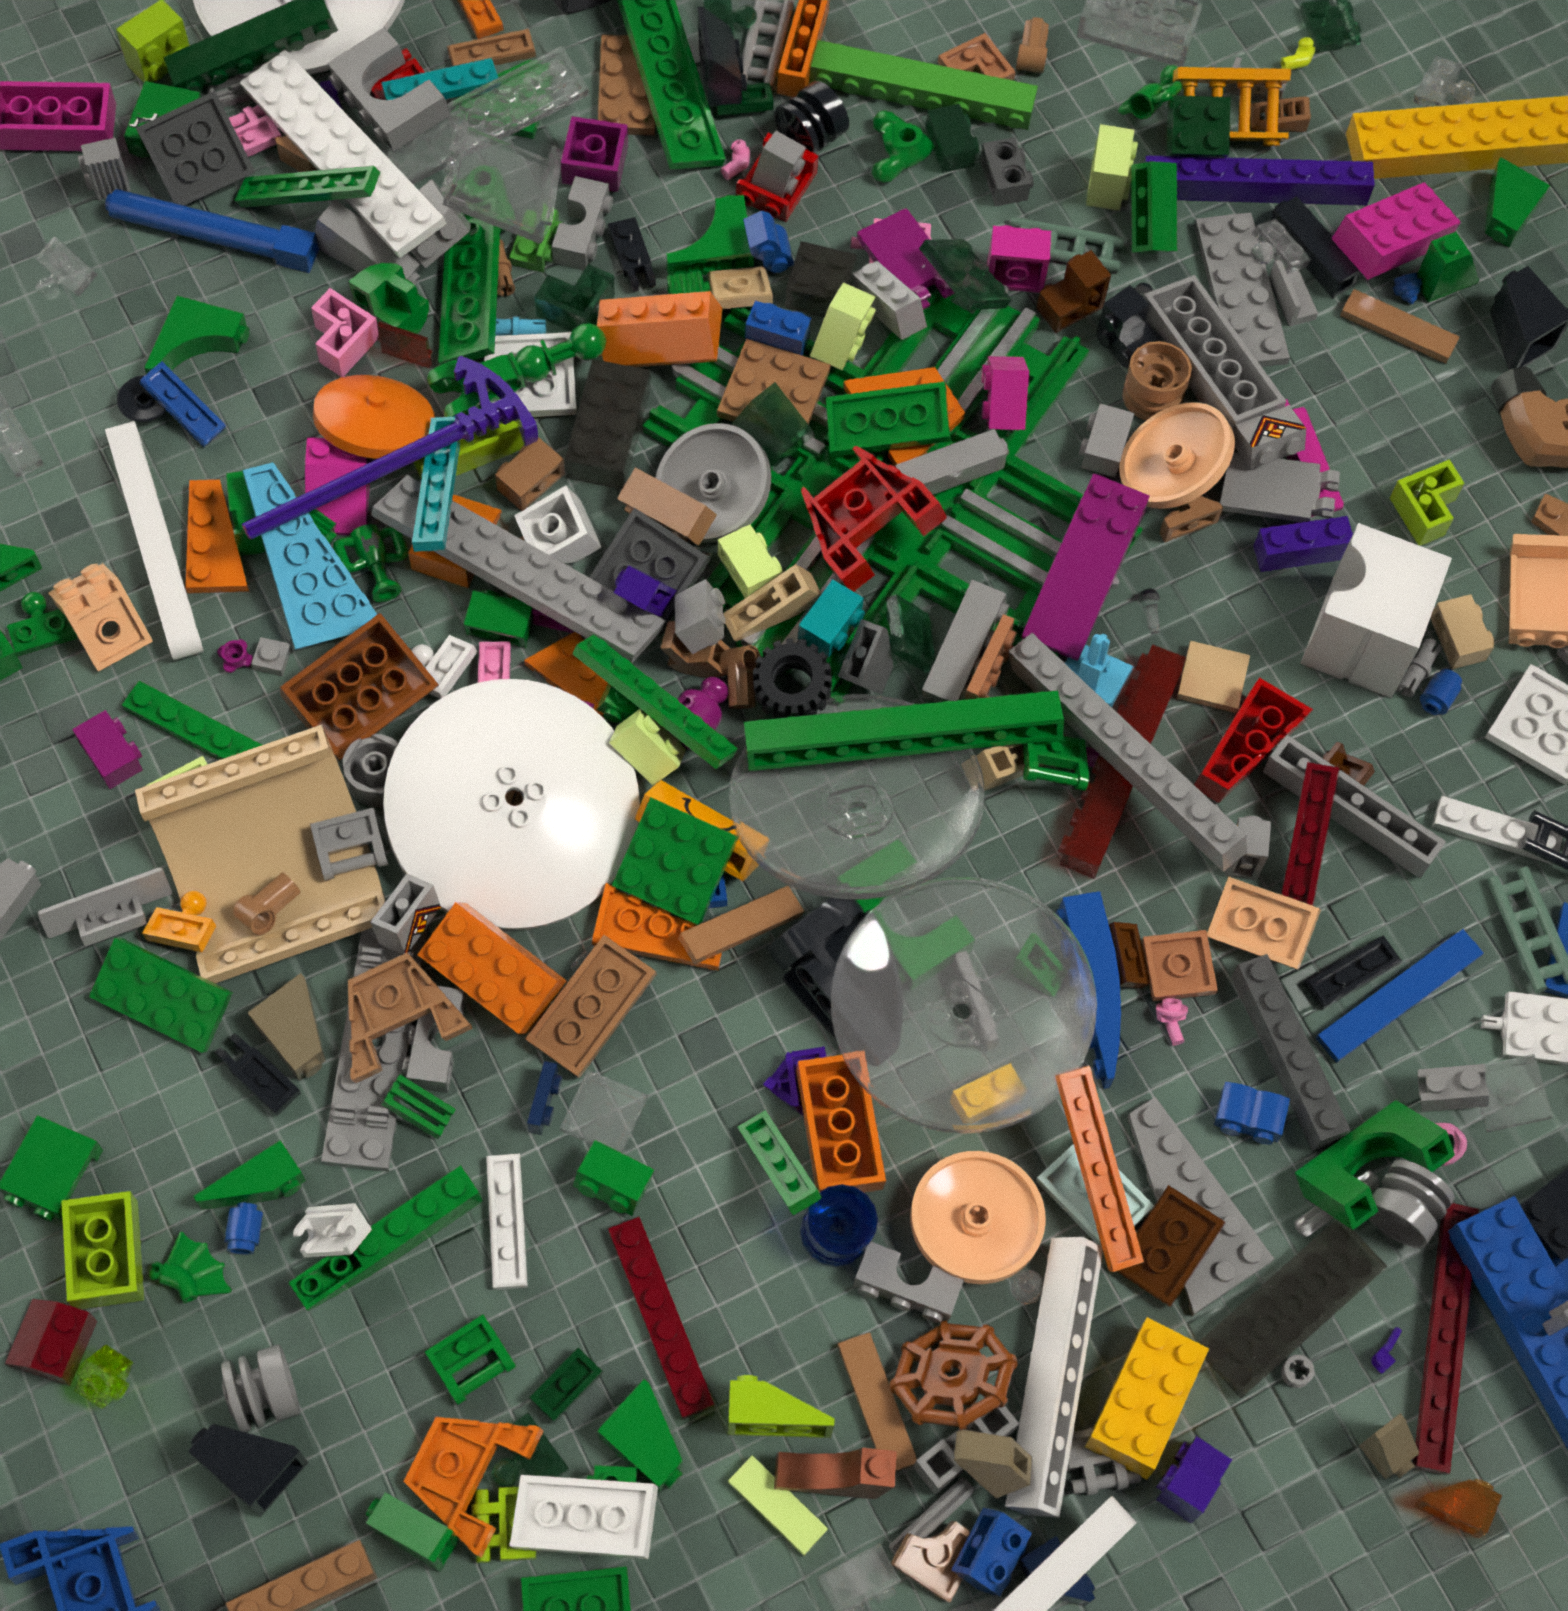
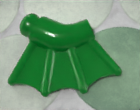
M179 1232L167 1262L164 1264L157 1261L152 1263V1270L149 1272L151 1280H158L160 1284L177 1290L183 1303L192 1302L198 1296L226 1294L232 1291L223 1277L225 1264L211 1256L207 1243L195 1242L188 1238L184 1232Z

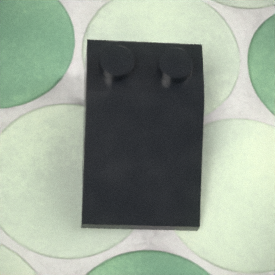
M1568 1169L1520 1205L1555 1267L1568 1258Z

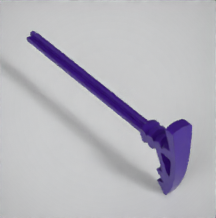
M459 356L454 369L455 380L458 381L465 378L463 382L464 394L468 395L476 392L480 409L473 406L468 409V415L462 412L455 415V421L452 424L244 522L242 527L248 539L256 538L460 439H466L467 442L474 440L473 434L481 437L486 434V428L491 431L499 428V422L506 425L516 421L524 446L526 447L538 441L537 424L518 395L500 376L480 363ZM487 389H491L501 400L491 403Z

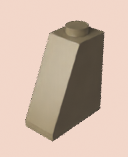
M300 973L248 1012L252 1024L299 1081L305 1076L311 1077L322 1068V1063L326 1061L309 987L305 977Z

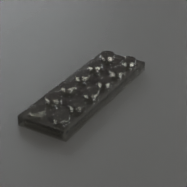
M1336 1219L1198 1342L1209 1348L1205 1360L1237 1396L1242 1399L1377 1277L1387 1265L1354 1230H1351Z

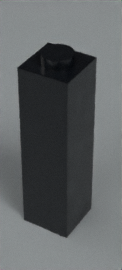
M1296 196L1287 202L1282 201L1277 204L1272 211L1270 228L1332 299L1355 286L1360 274L1359 269L1332 240L1333 236L1304 203Z

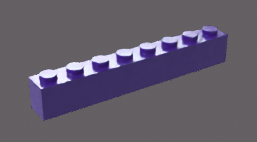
M1146 155L1144 162L1177 163L1178 201L1280 203L1282 201L1287 202L1297 196L1304 204L1367 206L1375 186L1373 162L1149 155Z

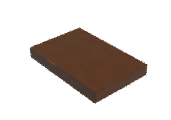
M1168 1185L1136 1233L1144 1262L1116 1272L1171 1308L1226 1222Z

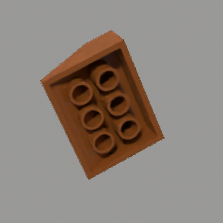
M379 613L280 687V696L308 729L319 725L323 726L335 757L338 761H341L347 748L354 741L360 738L361 740L372 737L371 735L378 733L439 687V684L383 615Z

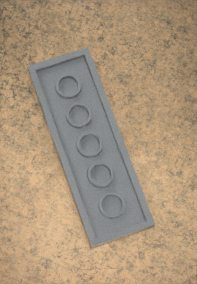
M1252 213L1197 218L1194 228L1213 301L1261 367L1288 364L1290 356Z

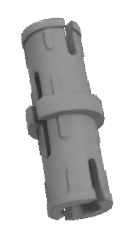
M1429 638L1424 640L1423 645L1412 660L1396 689L1400 692L1405 687L1401 695L1413 697L1423 678L1429 676L1431 665L1442 651L1440 644L1433 649L1437 641Z

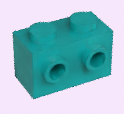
M832 579L798 625L797 639L806 640L808 646H811L813 643L818 647V652H823L829 658L835 649L839 651L848 638L846 633L851 626L856 628L861 619H863L865 611L862 610L864 598Z

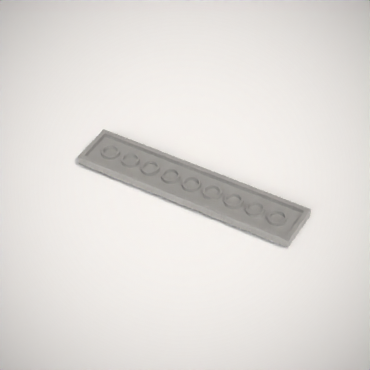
M406 475L372 507L371 516L412 539L421 482ZM452 500L445 550H435L434 552L583 637L589 638L595 635L603 639L611 648L631 663L663 630L665 620L616 595L613 593L614 591Z

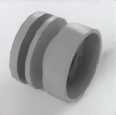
M1395 1160L1389 1168L1388 1174L1381 1181L1383 1188H1377L1373 1194L1379 1212L1370 1217L1369 1220L1381 1232L1392 1239L1410 1247L1424 1248L1438 1227L1436 1220H1441L1447 1213L1446 1209L1451 1206L1455 1196L1451 1188L1428 1169L1410 1161Z
M280 1344L258 1350V1367L254 1369L251 1368L244 1355L240 1356L238 1361L241 1373L237 1374L231 1360L222 1362L224 1397L229 1412L237 1422L240 1431H251L250 1414H253L259 1428L264 1427V1410L268 1408L271 1409L278 1422L300 1415L301 1411L293 1378Z

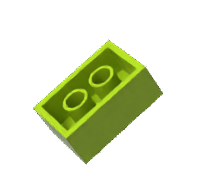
M127 1191L62 1200L67 1302L73 1307L88 1309L144 1301L138 1201L132 1192Z

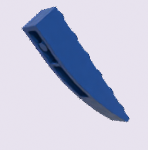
M1097 891L1063 897L1059 909L1056 910V920L1058 927L1064 928L1066 939H1063L1064 953L1066 958H1071L1074 968L1070 970L1072 985L1074 988H1079L1081 999H1078V1009L1081 1018H1086L1088 1029L1085 1031L1086 1042L1089 1049H1094L1096 1060H1093L1094 1074L1097 1080L1101 1079L1103 1089L1110 1088L1115 1078L1120 1044L1121 997L1116 952L1101 893Z

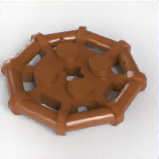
M944 1320L941 1321V1325L912 1342L906 1341L901 1346L902 1354L895 1377L890 1381V1390L899 1397L912 1415V1421L916 1424L932 1423L959 1427L960 1430L967 1429L968 1424L993 1409L1005 1406L1008 1402L1006 1395L1012 1373L1017 1368L1018 1363L1016 1356L1010 1354L994 1334L993 1327L987 1324L982 1327L952 1324ZM952 1337H953V1338L970 1339V1341L952 1339ZM939 1342V1348L931 1351L929 1347ZM987 1346L993 1353V1356L986 1358L984 1354L980 1353V1350ZM918 1361L917 1372L910 1373L913 1362ZM953 1368H958L959 1374L956 1376L948 1377L945 1374L946 1372H952ZM990 1371H998L995 1386L987 1383ZM920 1387L923 1390L924 1396L920 1401L917 1400L911 1389ZM981 1394L985 1397L981 1401L964 1410L963 1405L973 1404L974 1402H976L978 1395ZM935 1404L954 1406L955 1412L935 1410L933 1407Z

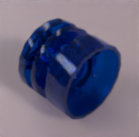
M840 1184L827 1187L820 1192L822 1199L809 1206L802 1218L800 1228L802 1244L809 1255L821 1264L833 1267L848 1265L858 1259L876 1234L878 1224L875 1205L868 1195L856 1187ZM833 1224L836 1228H843V1231L841 1232L840 1236L837 1231H830V1228Z

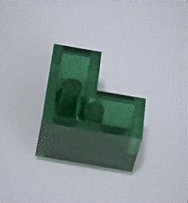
M588 264L576 284L571 285L548 274L534 296L536 316L571 332L580 324L591 323L597 325L599 301L613 299L615 296L614 275Z

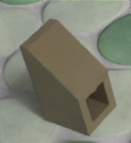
M968 1430L956 1432L954 1461L995 1498L1030 1485L1032 1456L1013 1438Z

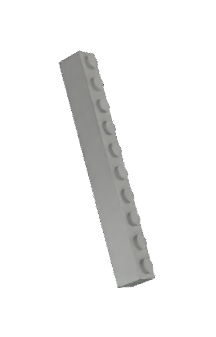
M1033 633L1009 650L1012 671L1035 693L1058 691L1064 720L1219 869L1224 872L1247 853V835Z

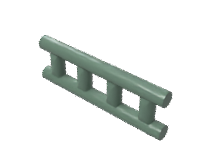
M1012 216L1010 224L1012 227L1039 228L1051 231L1050 260L1068 263L1073 256L1084 254L1085 243L1088 242L1103 245L1101 257L1097 258L1108 271H1119L1120 261L1112 260L1114 247L1123 248L1124 237ZM1057 237L1074 240L1072 252L1055 249Z
M1526 866L1517 870L1519 880L1502 885L1499 877L1493 876L1487 879V884L1535 993H1541L1547 989L1544 981L1546 979L1563 975L1565 982L1568 984V954L1529 867ZM1525 891L1532 907L1514 912L1507 896ZM1538 919L1544 935L1526 940L1519 924ZM1550 946L1557 963L1538 968L1532 952Z

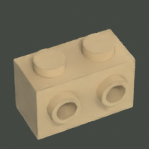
M1472 595L1436 604L1430 619L1451 668L1455 669L1486 661L1494 648V639L1492 633L1486 630L1482 620V610L1478 604H1475Z

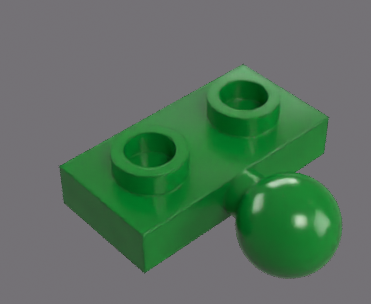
M38 592L27 593L21 601L23 611L31 616V618L7 625L17 657L78 638L68 619L60 609L43 614L47 602L45 597Z

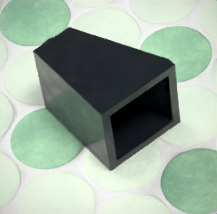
M1529 266L1518 272L1513 270L1502 280L1503 285L1495 295V302L1490 310L1508 370L1526 367L1555 349L1568 327V309Z
M212 1424L208 1429L202 1428L191 1440L190 1444L192 1447L188 1450L204 1468L260 1517L309 1463L300 1450L293 1445L217 1424Z

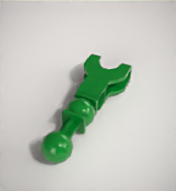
M591 323L580 324L573 329L569 340L547 348L542 339L540 340L541 347L536 345L525 346L517 352L515 357L510 352L508 355H500L480 364L500 376L516 392L520 388L526 387L524 381L530 383L540 382L548 376L550 371L553 376L557 375L555 364L575 356L585 361L597 359L603 354L606 347V336L597 325ZM452 360L435 367L427 376V382L435 393L442 394L452 391L461 393L459 398L446 405L444 417H453L461 412L468 415V409L473 406L480 409L476 392L468 395L464 394L463 382L465 378L458 381L455 380L454 369L457 360ZM487 389L490 402L500 399L491 389Z

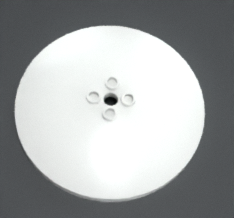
M499 679L479 682L458 689L432 704L410 725L393 753L384 786L383 810L386 832L392 851L403 872L433 884L441 905L440 909L446 913L449 912L455 902L467 903L501 930H530L549 926L577 914L592 904L603 894L605 884L611 885L638 827V821L635 820L640 806L635 770L609 743L614 733L613 728L593 708L574 695L559 688L530 680ZM511 790H516L522 794L523 802L518 806L509 805L505 800V794Z

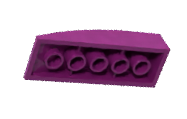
M1093 473L1021 636L1022 639L1033 633L1050 650L1079 661L1144 516L1150 495Z

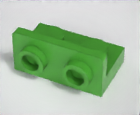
M552 209L549 217L525 212L509 257L513 266L544 272L546 263L552 261L551 246L558 225L563 223L559 221L558 210Z

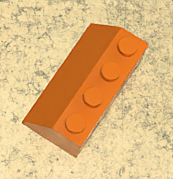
M711 291L600 300L597 326L604 332L607 341L602 354L604 367L606 369L716 362L722 317L721 305Z

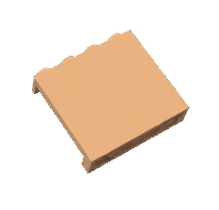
M1513 534L1510 547L1509 644H1517L1522 647L1549 645L1552 648H1562L1568 646V536Z

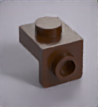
M1336 742L1331 750H1328L1323 756L1324 760L1335 767H1339L1342 772L1365 786L1375 772L1373 764L1346 754L1344 744Z

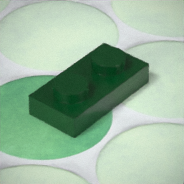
M770 83L747 85V91L742 92V104L716 106L717 114L733 115L774 110Z
M577 1348L529 1398L555 1424L603 1374V1371L583 1351Z

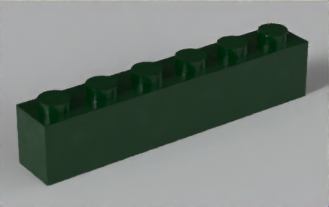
M293 0L164 56L163 59L175 87L201 92L207 89L208 86L221 85L227 79L252 71L253 68L279 56L284 50L288 53L299 51L305 45L317 40L326 39L331 34L337 32L338 29L326 0Z

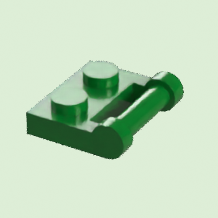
M1063 736V740L1023 744L1024 780L1035 782L1038 779L1071 785L1076 790L1085 791L1087 789L1089 771L1085 740ZM1038 763L1072 769L1075 773L1039 767Z
M484 1314L425 1351L426 1356L457 1405L466 1400L465 1396L505 1370L508 1373L516 1368L514 1361ZM492 1351L495 1352L498 1357L496 1361L459 1385L453 1378L455 1375Z

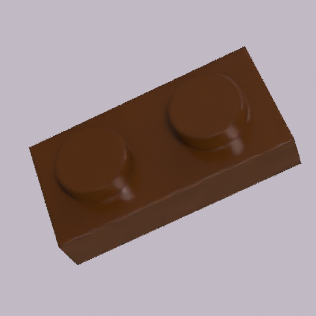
M1110 923L1109 928L1116 952L1120 987L1142 989L1150 985L1137 924Z

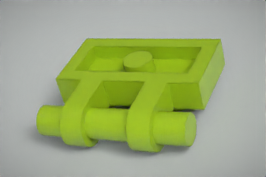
M519 1487L499 1488V1502L489 1503V1490L480 1489L475 1491V1504L471 1505L472 1516L489 1524V1516L499 1515L500 1534L492 1536L483 1557L481 1558L476 1555V1563H489L490 1548L500 1547L501 1562L536 1559V1550L514 1549L510 1547Z

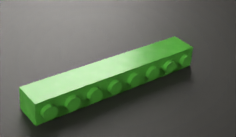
M821 40L817 42L810 69V83L820 81L831 89L844 91L848 94L868 96L877 100H887L905 106L910 105L930 111H939L958 117H968L982 120L986 123H996L1025 130L1029 129L1038 86Z

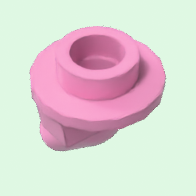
M1166 998L1163 999L1162 1003L1156 1005L1157 1020L1162 1023L1165 1022L1172 1045H1180L1184 1042V1038L1178 1021L1186 1019L1188 1007L1182 1004V1001L1179 999Z

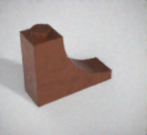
M860 1448L850 1452L828 1454L778 1452L776 1454L774 1489L877 1499L895 1487L897 1451Z

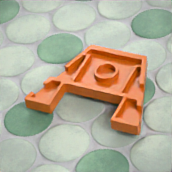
M932 367L844 381L843 388L847 394L943 382L944 380L937 369ZM946 384L951 432L964 419L965 411ZM934 444L888 450V458L895 467L897 464L927 454V451Z
M435 1417L404 1479V1483L449 1529L454 1531L456 1536L475 1555L482 1558L496 1528L465 1513L497 1447L501 1446L530 1460L544 1430L533 1425L518 1426L511 1423L496 1424L479 1422L477 1420Z

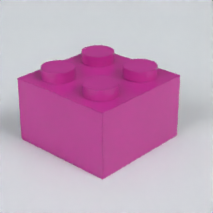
M1009 225L993 226L987 257L985 288L999 289L1001 286H1007L1008 290L1040 293L1045 285L1050 261L1051 231L1039 228H1015Z

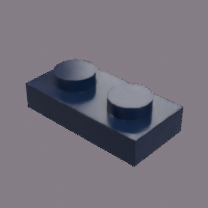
M547 1061L543 1063L527 1121L529 1133L542 1135L544 1125L550 1126L554 1113V1107L550 1106L553 1094H559L562 1084V1076L558 1075L556 1063Z

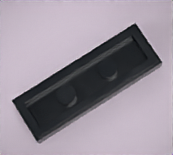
M1382 935L1306 980L1303 985L1323 1011L1400 965L1402 960L1385 936Z

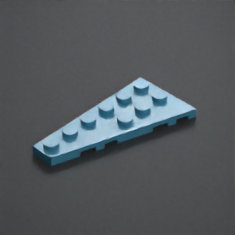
M273 462L243 470V476L256 517L297 498ZM309 513L301 515L261 535L295 650L347 637L377 615L369 600L359 589L327 539L321 534Z

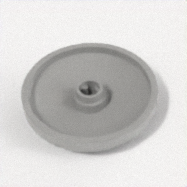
M714 423L694 428L677 439L663 456L657 470L656 479L701 502L717 514L701 541L703 543L718 542V539L749 524L751 525L766 504L770 492L771 469L765 451L751 435L733 425Z

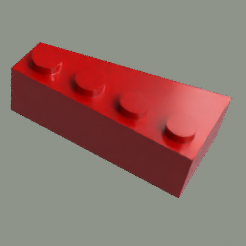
M1259 677L1195 781L1194 786L1204 795L1220 803L1275 751L1286 735L1290 736L1304 723L1313 709Z

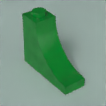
M727 195L715 198L714 218L706 233L694 244L679 251L666 253L667 276L679 275L680 273L685 274L687 272L696 273L698 271L702 272V275H708L709 271L754 267V257L750 253L743 219L747 217L744 195Z
M177 295L144 367L146 374L161 361L172 371L185 360L199 354L219 351L238 354L242 343L245 344L250 333L244 313Z

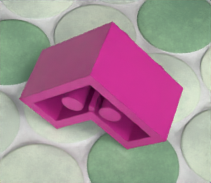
M988 356L987 365H982L981 382L984 383V390H988V401H983L982 419L987 420L989 429L1025 430L1029 369L1024 357Z

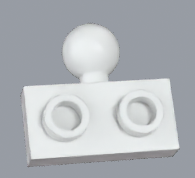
M451 635L447 637L435 655L433 650L424 644L416 645L411 650L439 684V687L429 694L440 699L448 694L477 653L474 645Z

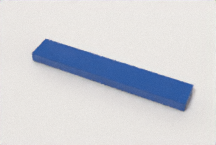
M1464 929L1460 930L1318 1034L1316 1039L1333 1060L1338 1063L1482 957L1484 952Z

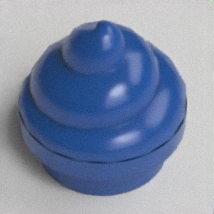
M1417 273L1407 274L1394 279V294L1400 296L1402 300L1408 301L1409 304H1413L1417 300V294L1420 293L1422 280L1418 279Z

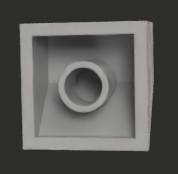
M432 179L422 186L419 191L440 212L447 224L411 250L425 268L470 231L469 221Z

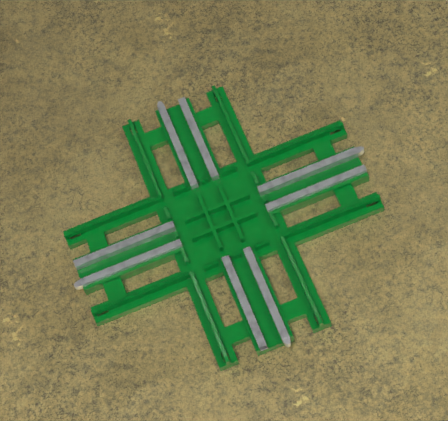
M951 267L952 277L956 282V285L952 286L955 291L954 295L944 299L935 284L927 287L931 297L927 299L930 306L923 309L926 328L903 340L894 332H891L864 370L847 361L843 370L830 366V372L825 385L846 395L847 393L843 388L844 381L901 372L932 329L935 328L954 339L935 368L965 411V416L950 432V442L935 443L927 453L977 435L967 429V426L982 407L983 401H986L988 398V390H984V383L981 382L982 365H987L988 356L1024 357L1029 369L1028 381L1031 382L1028 386L1025 430L997 429L996 433L999 439L1003 438L1009 451L1004 469L933 494L942 506L947 519L924 537L901 512L856 548L868 564L892 577L867 611L863 620L886 628L890 637L919 594L956 614L970 584L939 567L950 550L953 549L1027 592L1015 610L1009 608L1007 616L1014 618L1012 630L1016 632V636L1012 646L1015 647L1023 640L1021 638L1062 540L990 500L988 497L999 483L1063 521L1071 523L1083 494L1017 456L1088 357L1089 349L1080 345L1081 338L1077 336L1073 340L1064 336L1050 357L1028 345V341L1038 329L1040 318L1035 316L1036 313L1026 307L1021 313L1006 305L1004 302L1008 293L1007 286H1001L994 293L990 291L974 314L954 304L953 301L963 289L965 280L956 276V269ZM752 306L731 308V313L724 320V327L745 339L746 322L739 319V316L747 320ZM809 339L803 356L815 359L810 356L815 344L814 341ZM745 340L735 353L719 344L716 362L692 363L690 366L686 364H673L672 372L678 377L676 379V390L697 401V403L684 419L661 405L656 409L652 408L649 412L648 420L643 425V432L664 445L671 447L677 439L694 428L707 424L722 423L724 419L717 417V409ZM1073 353L1074 355L1072 356V358H1071L1070 361L1068 362V361H1067L1068 358H1069V357L1071 356V354ZM818 401L802 443L735 423L797 459L785 476L771 470V486L766 504L751 524L756 533L760 532L767 544L766 550L769 552L793 519L814 532L786 570L795 564L807 570L813 576L821 593H823L832 579L843 585L823 557L810 513L801 489L805 487L814 498L859 462L856 454L831 457L827 406ZM659 421V422L663 423L664 425L670 427V430H668V429L664 428L663 426L657 424V422ZM888 450L868 452L881 462L893 466L888 458ZM1138 527L1126 556L1141 536L1143 528ZM721 561L707 581L713 589L718 588L725 600L723 605L724 613L726 609L732 608L745 598ZM1117 577L1115 578L1111 589L1118 588L1119 579ZM812 606L797 616L736 641V647L753 645L758 649L761 657H763V650L766 647H769L771 650L774 649L773 643L780 640L781 645L787 644V638H793V643L799 644L797 639L798 625ZM999 621L997 622V624H996V626H995V628H994V630H993L994 632H995V630H996V628H997V626H998V624H999ZM858 626L839 651L835 649L830 657H827V663H830L832 688L830 700L826 701L838 708L856 685L838 677V674ZM1053 651V653H1054L1057 657H1059L1060 654ZM792 669L785 670L781 674L787 677ZM840 681L841 683L839 684L835 692H832L835 686Z

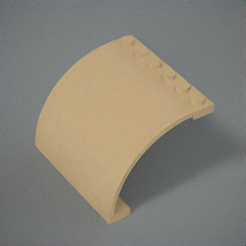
M322 725L135 790L140 814L144 821L149 820L180 900L189 891H198L206 898V909L198 916L213 919L216 928L203 952L196 951V958L201 977L213 983L230 979L372 928L371 920L386 902L375 865L334 875V879L324 880L310 824L354 813L356 809ZM368 844L331 853L329 858L332 863L371 852ZM284 872L297 885L301 893L276 914V922L269 932L263 935H256L234 917V906L245 895L256 896L277 876Z

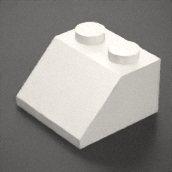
M567 486L562 487L514 515L525 541L562 563H575L602 548L581 500Z

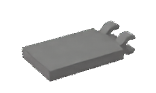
M1234 452L1230 465L1227 468L1220 500L1223 507L1222 511L1297 522H1308L1311 520V515L1328 519L1333 518L1335 499L1330 497L1319 498L1320 489L1332 492L1338 491L1340 472L1335 470L1320 472V464L1277 459L1268 464L1250 469L1240 453Z

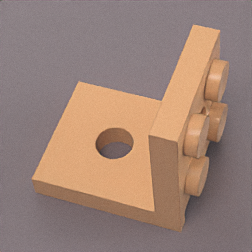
M103 563L87 566L81 571L82 575L72 580L70 578L61 580L53 586L54 590L48 592L54 604L68 619L98 672L153 642L118 577ZM108 621H114L118 625L117 632L110 637L104 636L102 634V626Z

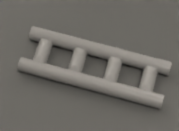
M755 0L742 52L743 74L746 75V81L747 78L764 80V83H770L771 90L774 89L795 0H784L783 3ZM764 11L780 14L778 25L763 23ZM758 34L775 36L773 46L757 45ZM753 55L769 58L767 69L751 67Z

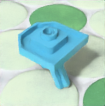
M1095 634L1092 637L1090 646L1085 645L1079 661L1068 657L1065 664L1112 707L1131 675L1133 666L1108 655L1110 640L1107 639L1108 636L1106 634Z

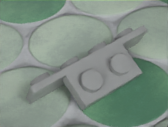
M159 867L39 910L38 917L48 938L78 928L82 942L86 947L146 925L147 920L142 905L171 895L172 890L163 868Z

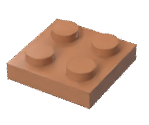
M1206 930L1142 938L1141 943L1150 980L1152 1001H1161L1166 998L1179 999L1216 995L1218 988Z

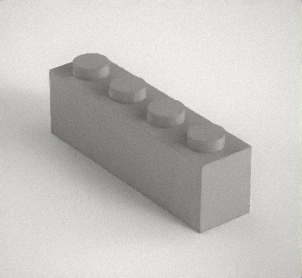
M971 580L922 688L923 698L935 703L965 700L966 690L981 661L984 650L994 634L993 630L1002 615H1007L1009 605L1006 604V593Z

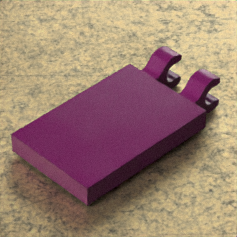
M907 208L857 231V240L873 262L878 261L920 297L923 309L930 306L927 299L931 295L927 287L933 284L938 288L944 299L955 294L952 286L956 285V282L952 277L951 266Z

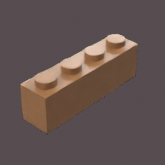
M358 1540L227 1602L226 1605L229 1611H310L377 1579V1575L365 1546Z

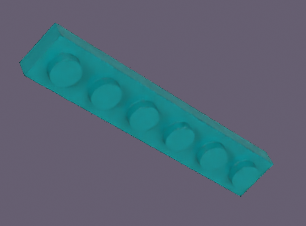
M455 416L431 418L429 434L452 424L455 421ZM461 439L425 456L412 538L414 552L445 550Z

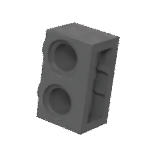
M1016 138L982 143L980 163L995 207L1028 200L1030 188H1033V176L1030 170H1026L1025 153L1022 147H1018Z

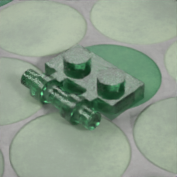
M1329 0L1302 2L1300 12L1308 35L1314 41L1315 53L1340 50L1345 39H1349L1353 46L1361 43V28L1359 23L1354 20V8L1348 0H1335L1337 3L1335 7H1331ZM1342 19L1344 26L1338 27L1336 20Z

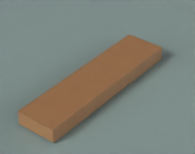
M1353 289L1340 315L1445 364L1460 337Z
M785 886L680 933L678 939L695 965L801 917L804 909L790 887Z
M870 1332L838 1343L839 1352L875 1449L897 1451L896 1472L914 1466L917 1458L895 1398L890 1390L889 1382Z

